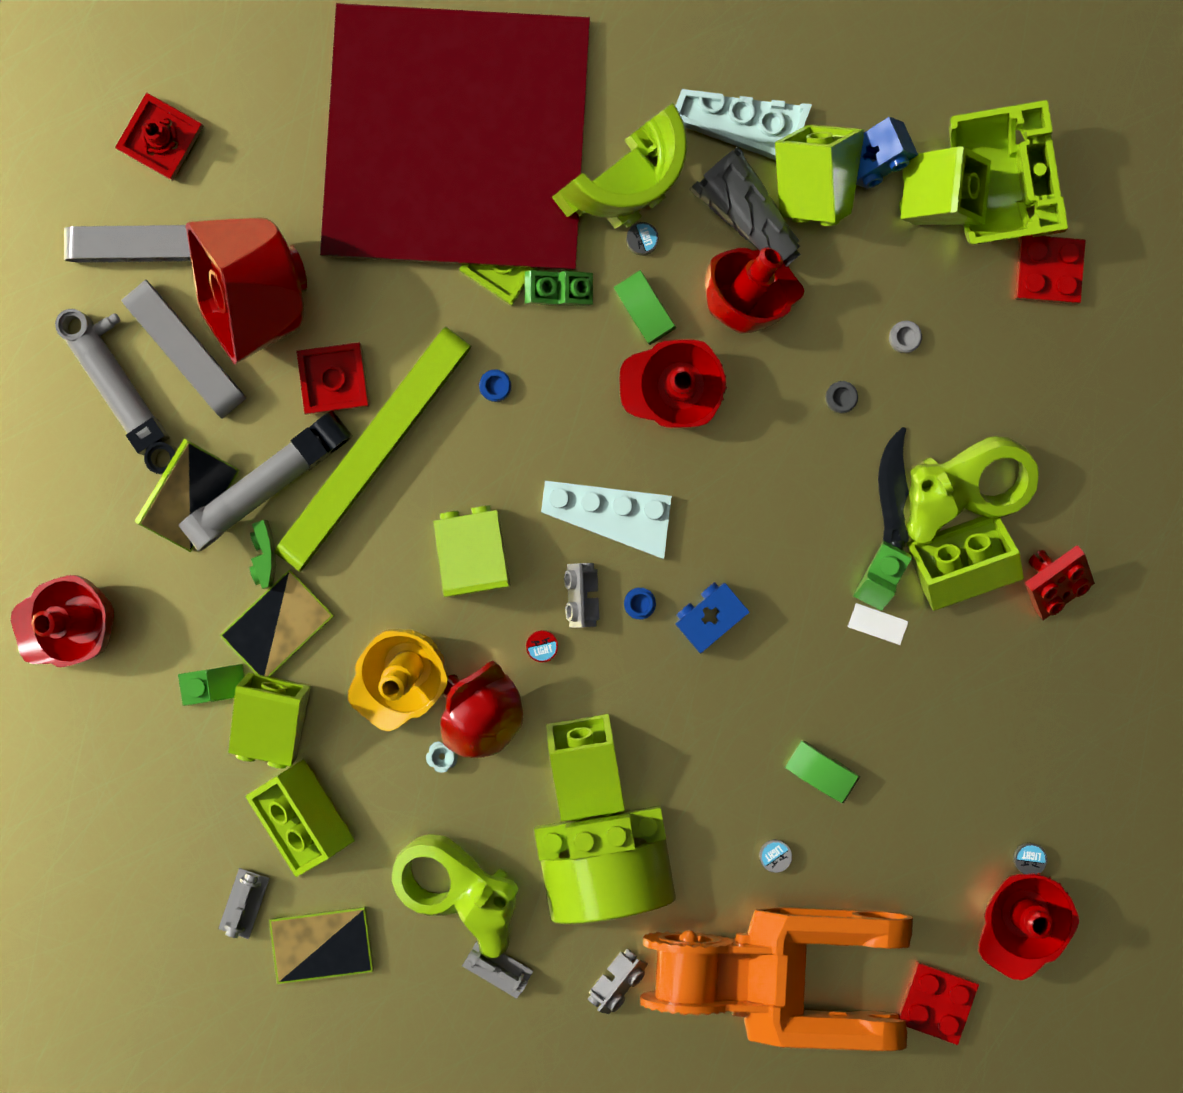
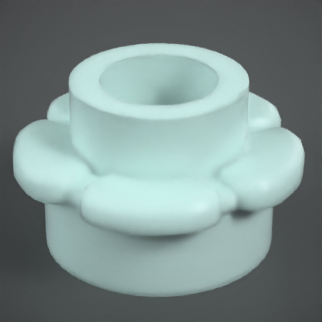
M440 741L434 742L429 747V753L426 755L428 765L440 773L447 772L450 767L453 768L458 760L457 754L445 747ZM441 753L445 755L443 760L439 758Z

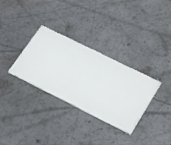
M856 603L848 627L901 645L908 621Z

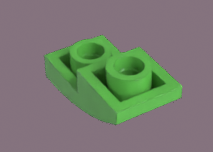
M526 271L525 304L593 305V273Z
M641 270L614 287L649 345L676 329L668 312Z
M261 520L252 524L254 532H251L250 536L257 551L261 549L263 554L251 558L253 566L249 567L255 585L261 584L262 589H268L273 585L275 578L276 554L274 553L275 545L268 520Z
M806 741L800 742L785 766L790 772L840 803L846 801L861 777L836 759L829 758Z

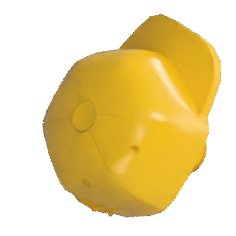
M411 629L385 630L373 639L358 658L355 665L356 675L348 690V701L352 708L380 730H395L411 718H418L424 715L444 692L448 683L444 656L435 642L424 634Z

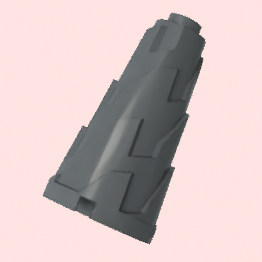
M736 147L734 151L732 150L703 175L704 179L701 182L697 181L690 188L695 197L701 199L716 215L733 227L759 251L767 247L773 248L781 255L783 264L786 267L801 255L797 251L800 247L798 244L799 239L783 219L777 205L769 196L762 181L747 162L744 153L739 147Z

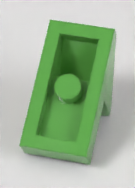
M883 540L853 596L882 611L895 595L897 584L910 563L912 555Z
M243 664L178 674L183 706L234 698L236 686L245 677Z

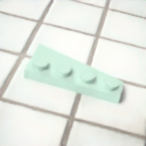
M682 89L675 107L682 118L684 127L776 160L775 142L804 127L812 104L801 103L800 105L785 104V101L771 100V102L753 100V97L740 96V98L723 96L721 93Z
M545 481L541 513L664 559L672 496Z

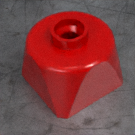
M259 217L186 223L199 309L202 317L234 365L294 332L301 326L304 317L302 292L307 290L306 272L296 248L293 245H287L282 233L271 220Z

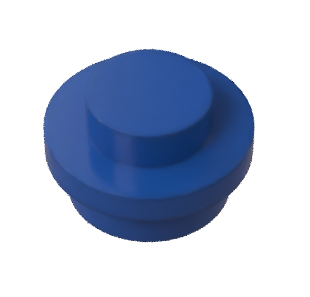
M645 588L632 589L624 599V608L627 614L634 619L648 618L656 607L654 595Z

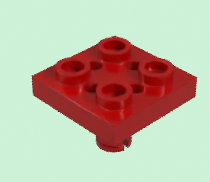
M146 92L115 148L173 181L204 126L202 123ZM168 120H171L172 125L168 128L165 124L169 125L170 122ZM173 141H176L178 143V147L176 149H172L176 145V143Z
M1078 545L1054 562L1045 550L1037 551V554L1041 557L1040 559L1035 554L1029 559V565L1038 573L1026 581L1025 586L1035 612L1043 621L1049 616L1061 612L1067 603L1075 597L1086 594L1091 586L1095 584L1086 555Z

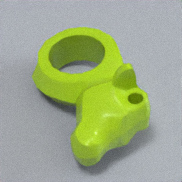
M998 436L988 437L972 445L944 464H938L930 457L923 460L924 464L916 465L910 474L912 483L909 491L910 518L907 524L908 535L917 543L929 544L934 541L940 529L958 516L964 508L989 518H1002L1016 513L1030 502L1037 490L1038 465L1021 444L1010 438ZM1001 458L1017 460L1019 466L1018 478L1009 490L996 496L980 493V475L986 466Z
M428 834L417 837L400 851L393 865L392 883L396 895L405 906L427 916L458 913L461 921L475 936L479 950L485 957L498 958L506 952L509 946V926L515 910L514 904L518 892L515 882L504 878L507 874L506 871L501 868L493 875L487 874L458 844L442 835ZM419 857H429L440 862L448 871L451 880L450 890L438 894L421 888L414 880L411 871L412 860Z

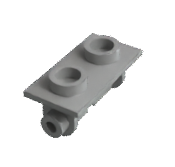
M594 563L567 564L564 584L566 589H568V603L566 604L565 614L569 621V628L597 627L596 620H600L598 598H587V592L598 591V571L594 569Z
M239 868L218 929L226 931L225 935L232 938L240 936L249 939L270 878Z
M477 941L462 965L516 999L525 989L533 973V970L504 953L498 958L485 957L480 952Z
M628 948L624 953L620 951L607 968L615 976L614 980L611 981L603 974L589 991L591 995L588 1000L596 1007L599 1006L597 1009L599 1012L610 1014L611 1011H617L624 1003V995L631 986H636L645 975L643 970L647 967L648 963L639 959L635 960L637 955Z

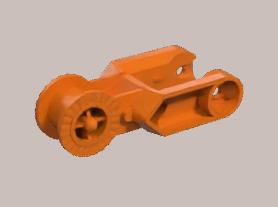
M772 907L755 909L748 933H736V938H724L713 934H696L690 930L683 933L679 931L674 933L666 931L664 933L645 934L643 936V945L657 950L655 991L642 993L640 995V1004L651 1010L667 1011L672 1014L681 1013L683 1015L690 1013L694 1015L702 1013L710 1015L712 1013L719 1014L731 1011L733 1016L744 1018L749 1041L778 1047L869 1051L903 1050L907 1048L908 1031L906 1021L900 1020L899 1014L884 1011L804 1010L807 944L857 945L894 949L908 948L912 937L913 916L887 911Z

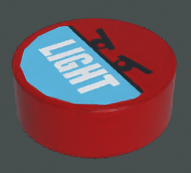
M540 630L530 635L526 643V650L533 660L547 662L556 655L558 642L551 632Z

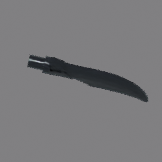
M902 427L889 440L884 449L878 473V488L884 522L883 540L903 550V547H905L909 540L903 514L905 502L909 494L903 459L905 427Z

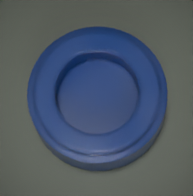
M489 370L480 379V392L484 398L491 402L503 401L511 392L510 378L501 370Z

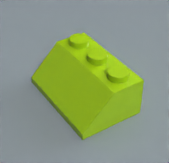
M982 516L939 531L934 541L929 544L917 543L915 541L906 543L909 554L912 555V562L920 585L933 611L1024 579L1020 552L1000 518Z
M304 759L245 796L295 877L324 862L355 841L348 826L342 821L331 799L325 794L314 772L309 768Z

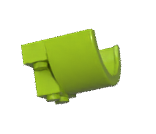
M1048 100L955 115L950 118V148L965 147L991 160L985 225H962L969 244L975 245L1029 235L1039 237L1067 231L1068 224L1063 196L1061 197L1051 136L1053 130ZM1016 130H1019L1025 141L1016 145ZM1035 210L1034 215L1029 218L1027 211Z
M673 103L627 137L624 141L632 151L595 180L591 181L584 173L580 174L552 196L566 217L575 212L579 216L588 213L598 217H606L614 229L622 224L628 228L642 217L639 213L642 208L648 205L652 209L666 198L664 194L679 177L687 152L684 123ZM649 155L651 159L657 156V166H654L646 156Z
M661 806L630 810L629 812L612 816H602L567 823L565 821L534 827L549 915L552 922L578 924L618 919L653 911L675 901L676 896ZM633 838H643L647 843L635 846ZM569 849L570 858H559L561 852Z

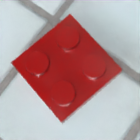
M1032 235L1020 237L1015 299L1080 304L1086 239L1050 236L1033 237Z
M360 342L296 351L304 414L309 415L330 412L332 410L339 411L369 407Z
M917 961L899 1011V1019L905 1020L906 1027L958 1045L979 984Z

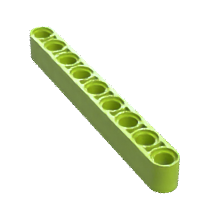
M448 327L442 329L280 541L274 551L276 555L299 572L303 570L472 347L469 343Z

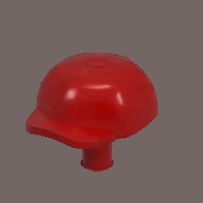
M769 247L763 248L761 251L736 248L720 253L711 259L705 275V293L711 315L727 327L741 334L763 330L779 322L791 311V307L803 297L805 292L803 285L798 281L790 268L783 264L781 255Z
M670 340L657 343L651 350L633 354L624 360L620 368V397L622 406L627 413L635 417L653 420L659 425L668 428L696 427L707 424L724 400L723 395L727 389L723 364L720 363L712 349L703 341Z
M77 575L63 576L39 585L34 589L30 597L17 604L11 612L12 628L20 656L24 661L31 664L51 663L56 667L75 665L92 659L105 651L110 641L114 622V608L108 598L91 581Z
M495 661L488 662L477 672L462 680H459L455 674L448 676V683L441 694L447 699L446 710L441 717L443 744L452 752L462 757L482 758L499 753L514 738L523 724L521 697L513 681L507 674H504L500 665Z
M1040 873L1008 876L995 891L984 912L985 924L978 943V952L981 958L991 967L1013 980H1025L1032 977L1045 963L1056 960L1069 944L1079 925L1078 912L1068 895L1069 893L1064 890L1061 883H1057L1051 877L1040 875Z

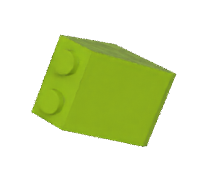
M806 125L775 142L779 211L782 217L792 218L793 222L796 223L813 220L820 221V224L824 226L839 224L841 219L852 213L864 129Z
M953 147L918 153L916 157L909 161V165L903 169L904 190L903 197L899 203L901 219L914 225H985L991 160L965 147Z
M490 505L471 508L472 514L459 516V511L441 513V520L433 521L444 597L511 586L499 513L497 510L491 511Z
M248 672L238 683L235 690L228 753L235 754L237 759L246 762H254L255 759L267 761L268 765L274 768L284 769L287 766L291 767L297 759L311 686Z
M609 714L546 724L549 756L561 822L568 820L581 821L586 817L598 815L612 816L617 812L625 811Z

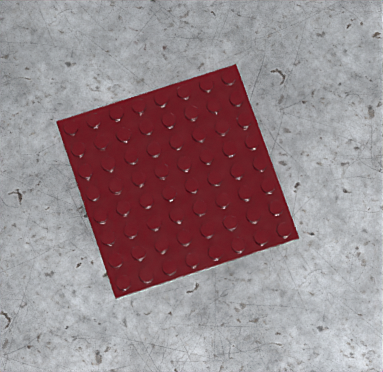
M336 3L320 256L576 270L579 215L575 212L566 217L552 196L581 174L590 17Z

